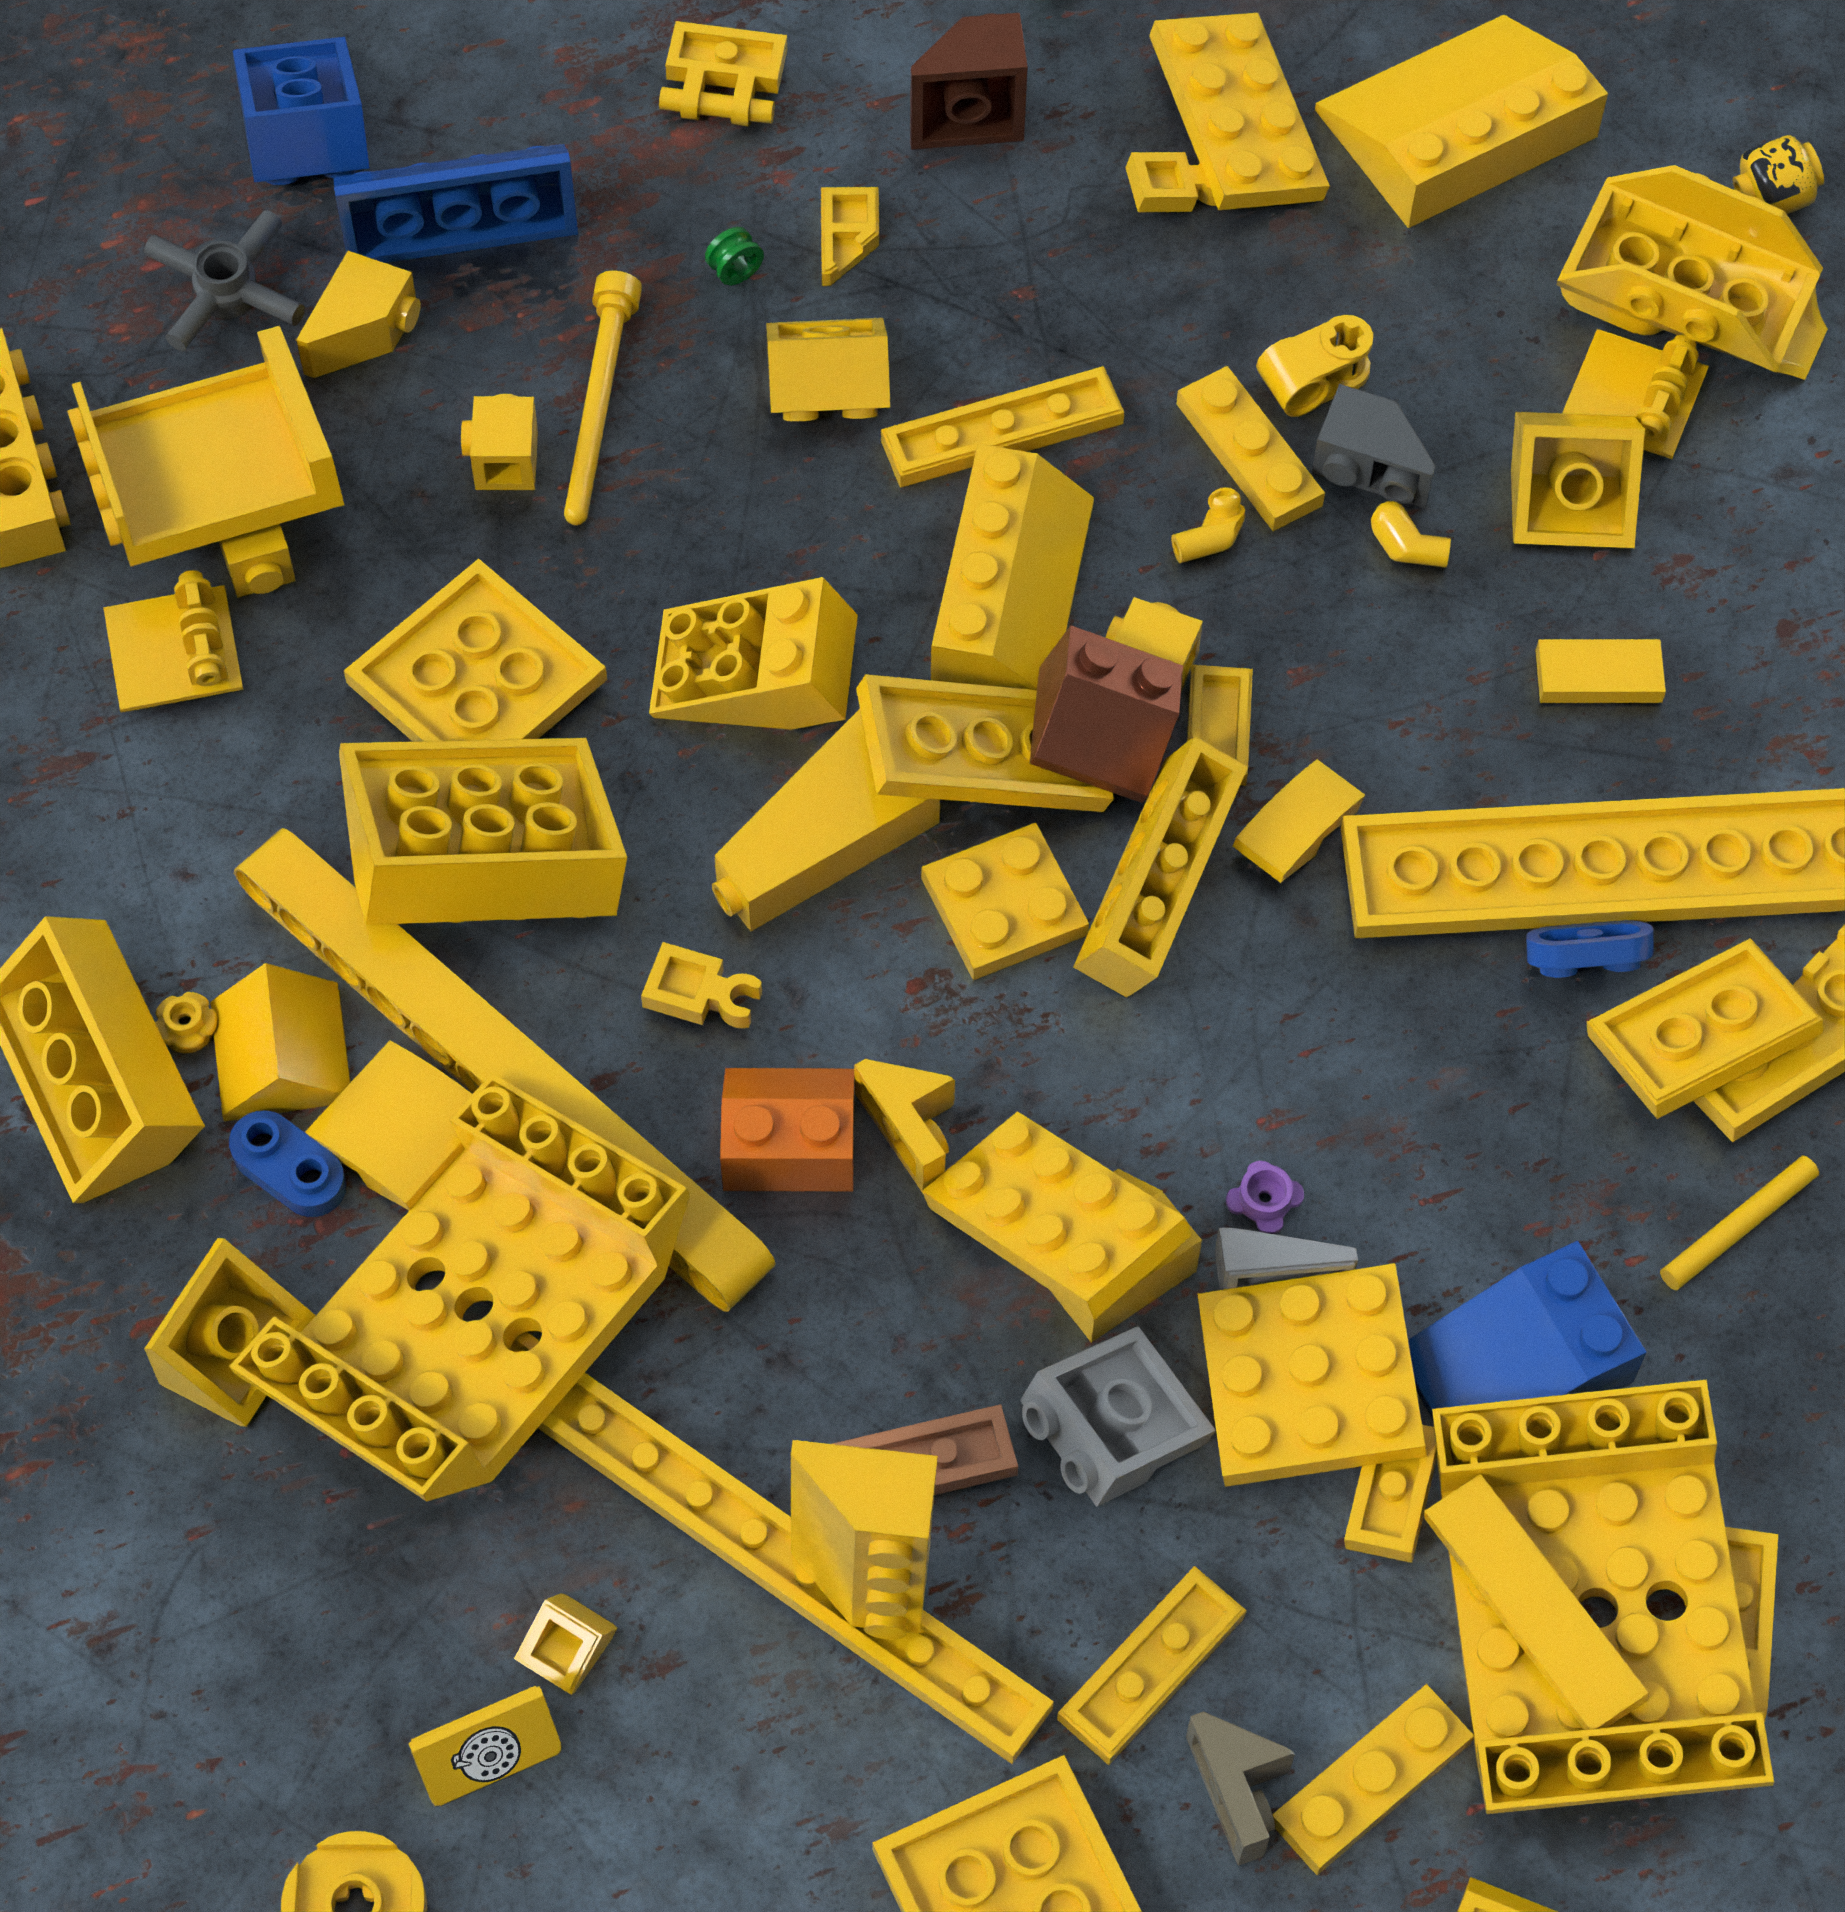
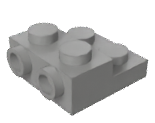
M1139 1326L1038 1371L1020 1399V1402L1023 1404L1022 1418L1028 1432L1038 1440L1046 1438L1049 1440L1062 1458L1060 1465L1061 1473L1067 1486L1078 1494L1086 1492L1096 1507L1147 1483L1157 1468L1206 1445L1216 1431Z

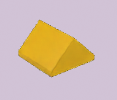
M265 963L210 1002L211 1009L216 1011L218 1020L213 1034L224 1121L238 1120L255 1111L265 1110L283 1113L329 1106L350 1084L340 991L337 982Z
M217 1238L144 1349L160 1385L239 1426L247 1427L267 1395L234 1374L229 1366L274 1316L301 1333L316 1315L226 1239Z

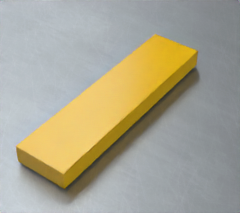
M1104 366L881 429V443L898 484L902 488L972 468L978 444L1028 452L1122 425L1124 423V410Z
M1481 1473L1424 1511V1519L1584 1730L1608 1728L1648 1700L1649 1692Z

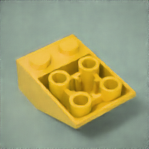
M824 577L664 609L649 714L653 718L789 730L846 720L858 615Z

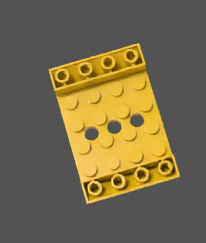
M493 1073L487 1077L449 1120L464 1150L301 1333L274 1316L229 1366L234 1374L426 1502L487 1484L495 1479L663 1282L690 1197L687 1187ZM432 1271L445 1272L442 1282L434 1289L415 1290L417 1282L425 1274ZM479 1301L493 1302L492 1309L484 1318L468 1322L463 1321L465 1311L472 1304ZM528 1331H539L542 1333L540 1341L531 1350L511 1351L513 1342L521 1334Z
M1707 1379L1432 1409L1441 1499L1481 1473L1577 1600L1581 1603L1589 1597H1602L1610 1601L1615 1607L1617 1613L1615 1620L1608 1626L1600 1628V1630L1649 1692L1648 1700L1608 1728L1584 1730L1448 1551L1476 1761L1486 1814L1773 1786L1774 1777L1763 1712L1756 1713L1714 1464L1717 1439ZM1658 1590H1671L1679 1594L1684 1600L1686 1610L1683 1615L1675 1620H1660L1649 1612L1646 1606L1648 1597Z

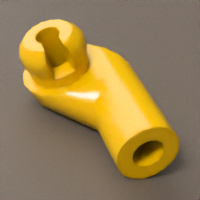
M1219 488L1213 491L1208 498L1210 509L1205 516L1202 526L1172 535L1173 551L1180 564L1223 552L1235 543L1245 521V508L1240 504V494L1232 488Z
M1386 501L1376 508L1371 518V528L1392 560L1402 563L1447 568L1451 538L1420 534L1405 508L1398 502Z

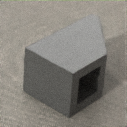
M1339 384L1317 439L1312 474L1325 477L1336 485L1357 487L1382 495L1389 501H1395L1400 504L1408 503L1425 509L1429 500L1436 465L1398 403Z

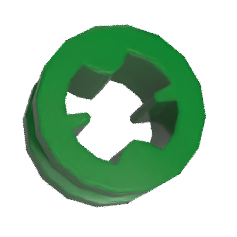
M733 227L720 233L713 239L705 252L706 263L712 270H716L717 277L721 282L729 286L739 284L751 277L761 266L764 259V251L756 242H752V236L743 227Z

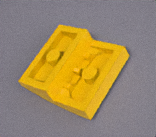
M389 1040L305 1133L332 1152L342 1164L357 1171L369 1189L410 1210L464 1150L449 1120L470 1098L472 1093L422 1058Z

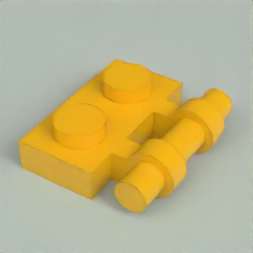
M676 21L665 65L666 80L684 82L683 89L662 87L659 97V109L680 112L681 118L699 120L700 115L729 118L732 125L749 127L751 121L772 124L775 101L755 99L754 96L756 91L778 94L787 55V35ZM705 85L735 88L734 95L704 92Z

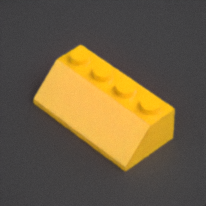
M984 444L977 445L931 645V680L1037 690L1039 667L1067 631L1094 497L1037 453Z
M45 916L0 968V1046L72 1202L85 1203L168 1166L205 1125L107 921Z
M792 1440L791 1554L851 1626L863 1627L868 1635L882 1639H900L906 1636V1632L920 1634L929 1562L938 1456Z

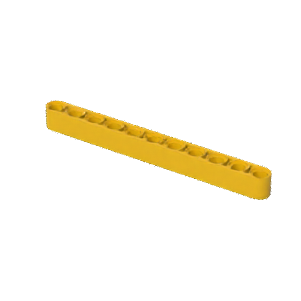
M284 828L278 830L234 869V875L241 887L261 908L470 1092L474 1093L487 1077L493 1073L687 1187L690 1197L669 1267L718 1309L729 1312L775 1267L774 1257L753 1232L399 925L387 924L366 925L356 888L292 832Z

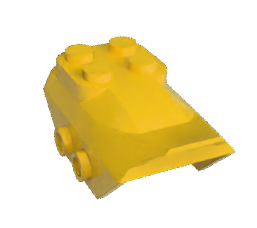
M1676 165L1607 177L1557 280V286H1560L1562 296L1571 306L1629 332L1644 336L1655 335L1665 330L1676 335H1685L1706 347L1770 371L1791 375L1803 380L1806 379L1828 330L1821 317L1816 297V283L1823 267L1786 212L1765 203L1760 198L1745 195L1714 182L1702 174L1690 172Z

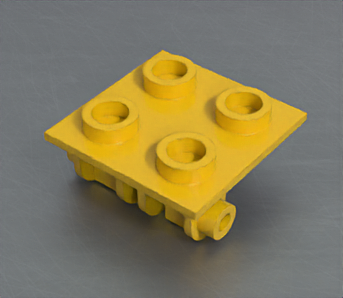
M1597 329L1562 413L1635 416L1645 428L1643 450L1673 459L1709 366L1697 362L1699 354L1696 349V342L1685 335L1675 336L1673 340L1665 344L1663 350Z
M190 570L179 575V582L174 587L175 594L103 607L121 713L243 690L225 585L211 587L210 582L203 578L201 572Z

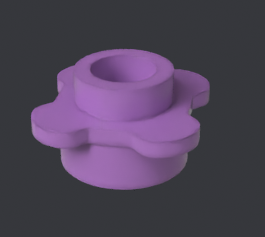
M1255 1161L1248 1166L1240 1187L1232 1188L1228 1191L1226 1206L1231 1213L1236 1215L1244 1214L1254 1221L1259 1232L1276 1234L1282 1230L1283 1218L1288 1211L1302 1204L1304 1190L1298 1182L1291 1181L1288 1174L1281 1168L1271 1165L1266 1161ZM1267 1193L1271 1196V1200L1269 1202H1262L1259 1199V1195Z

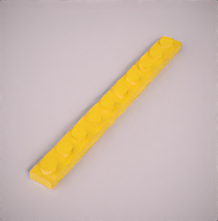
M528 1332L523 1333L515 1339L511 1346V1351H529L538 1344L539 1340ZM584 1373L538 1427L549 1437L1009 1763L1013 1764L1053 1710V1700L924 1610L921 1633L906 1632V1636L900 1639L873 1637L868 1635L863 1627L851 1626L791 1554V1517L588 1374Z

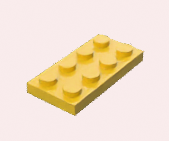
M1259 13L1155 20L1149 37L1199 163H1202L1212 188L1211 193L1218 210L1323 201L1330 185Z
M865 674L856 688L877 795L1104 812L1114 800L1112 792L1029 764L1037 690Z
M1018 1111L922 1190L925 1200L932 1211L1094 1320L1192 1236L1187 1220L1183 1215Z

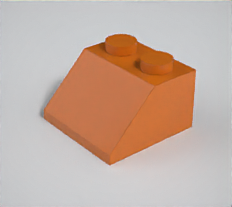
M725 1068L721 1104L720 1142L723 1191L853 1192L854 1069Z

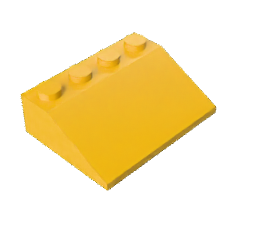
M1501 15L1317 102L1315 111L1404 224L1410 228L1597 138L1608 92L1575 53L1508 16Z
M587 738L340 743L339 758L354 882L366 925L617 916L627 855Z

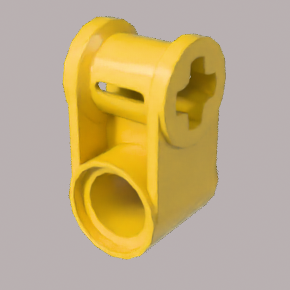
M1354 315L1333 317L1328 322L1297 336L1288 337L1272 344L1259 357L1256 368L1284 412L1290 417H1299L1334 399L1339 384L1354 389H1359L1365 385L1370 375L1371 363L1368 354L1373 345V332L1369 324ZM1337 332H1339V333H1338V344L1336 345ZM1355 363V366H1354V375H1352L1353 364Z

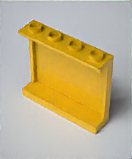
M280 326L257 332L264 363L90 411L81 382L72 384L78 407L67 410L76 441L110 546L123 543L130 567L345 505L331 452Z

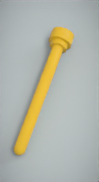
M622 271L603 272L597 276L592 302L596 307L597 315L601 319L564 509V517L572 525H581L588 517L623 324L630 320L631 315L635 314L639 308L642 284L633 275Z

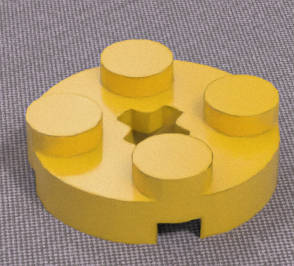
M365 1831L338 1833L316 1845L317 1850L307 1855L300 1865L297 1862L288 1874L281 1898V1912H335L336 1902L347 1901L350 1889L361 1888L365 1900L374 1902L371 1912H427L426 1889L421 1874L408 1855L399 1850L397 1845L386 1837Z

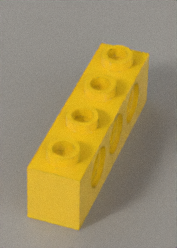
M0 328V569L65 552L66 549L60 528L71 525L61 490L49 492L46 480L57 477L48 442L36 445L33 435L34 432L44 430L35 396L31 395L23 398L20 386L31 383L22 350L20 348L9 351L2 328Z
M1196 736L1164 760L1073 968L1126 998L1158 977L1248 766Z

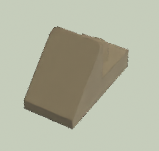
M1204 1711L1190 1716L1186 1739L1237 1865L1239 1866L1264 1857L1270 1839L1268 1832L1275 1830V1823L1270 1806L1262 1790L1258 1789L1251 1792L1250 1787L1288 1773L1293 1763L1294 1752L1287 1747Z

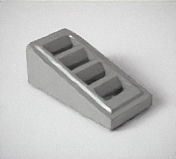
M1218 1228L1215 1259L1220 1290L1354 1270L1357 1267L1358 1256L1357 1250L1354 1247L1245 1229Z

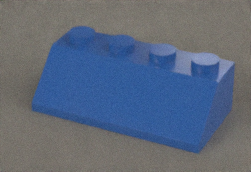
M564 144L545 147L533 146L525 150L490 155L478 154L463 159L436 163H417L408 167L374 172L362 171L353 175L334 177V191L346 253L351 251L383 263L578 235L569 152Z

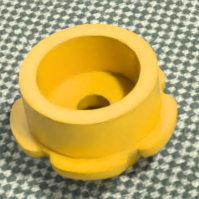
M186 992L179 997L169 996L159 1004L155 1012L158 1021L155 1023L165 1044L179 1053H194L203 1049L212 1039L217 1027L216 1011L209 1008V1001L206 997L195 992ZM184 1016L191 1018L187 1024L182 1025L179 1023L180 1018Z

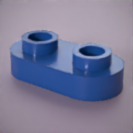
M1634 920L1579 923L1537 928L1526 935L1527 962L1532 966L1540 968L1542 975L1555 978L1576 975L1579 972L1578 968L1603 966L1604 969L1615 972L1637 970L1641 967V961L1647 960L1654 955V929L1650 924Z
M255 1111L242 1117L232 1128L229 1136V1148L238 1170L290 1210L301 1216L318 1217L330 1213L342 1202L346 1193L347 1183L339 1159L285 1117L272 1111ZM259 1134H269L272 1136L271 1141L264 1146H254L251 1144L253 1138ZM309 1170H317L322 1173L315 1182L304 1183L300 1181V1177Z

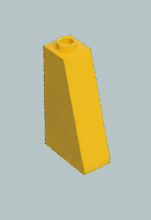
M859 709L715 854L716 882L712 883L713 893L725 913L730 917L737 913L751 932L939 824L940 799L877 795L861 711Z

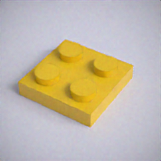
M1036 822L922 866L921 879L973 981L1083 938L1089 932V922Z

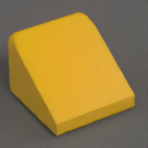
M560 1593L545 1599L514 1659L572 1695L577 1691L612 1640L617 1626L568 1595Z

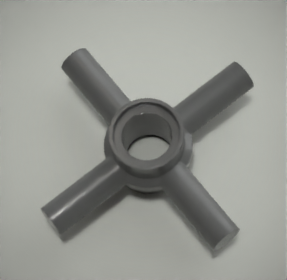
M264 210L238 244L229 241H215L202 247L197 254L155 234L148 239L144 249L145 255L192 277V284L196 294L195 299L165 336L167 342L173 348L185 351L211 316L221 319H232L245 314L252 306L293 326L299 324L303 318L305 306L257 283L255 270L252 265L282 226L281 219L275 213Z

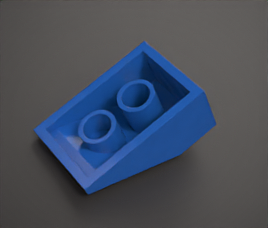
M345 37L232 50L254 182L266 181L273 185H286L297 181L299 177L323 174L334 178L352 175L357 170L370 168L362 103Z
M1575 1241L1518 1268L1408 1339L1416 1391L1432 1418V1409L1621 1389L1634 1382L1647 1353L1579 1241Z

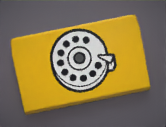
M533 1686L417 1736L408 1743L429 1798L435 1806H442L552 1758L561 1752V1742L540 1686Z

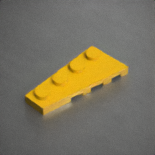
M1845 924L1838 931L1837 939L1824 953L1819 951L1803 968L1802 976L1793 984L1796 990L1823 1019V1034L1694 1100L1697 1106L1732 1142L1845 1072Z

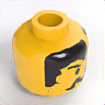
M1791 135L1782 136L1745 151L1740 160V174L1733 177L1734 190L1748 196L1760 198L1765 203L1784 210L1786 214L1814 203L1817 196V187L1824 185V174L1815 149L1809 142L1802 144Z

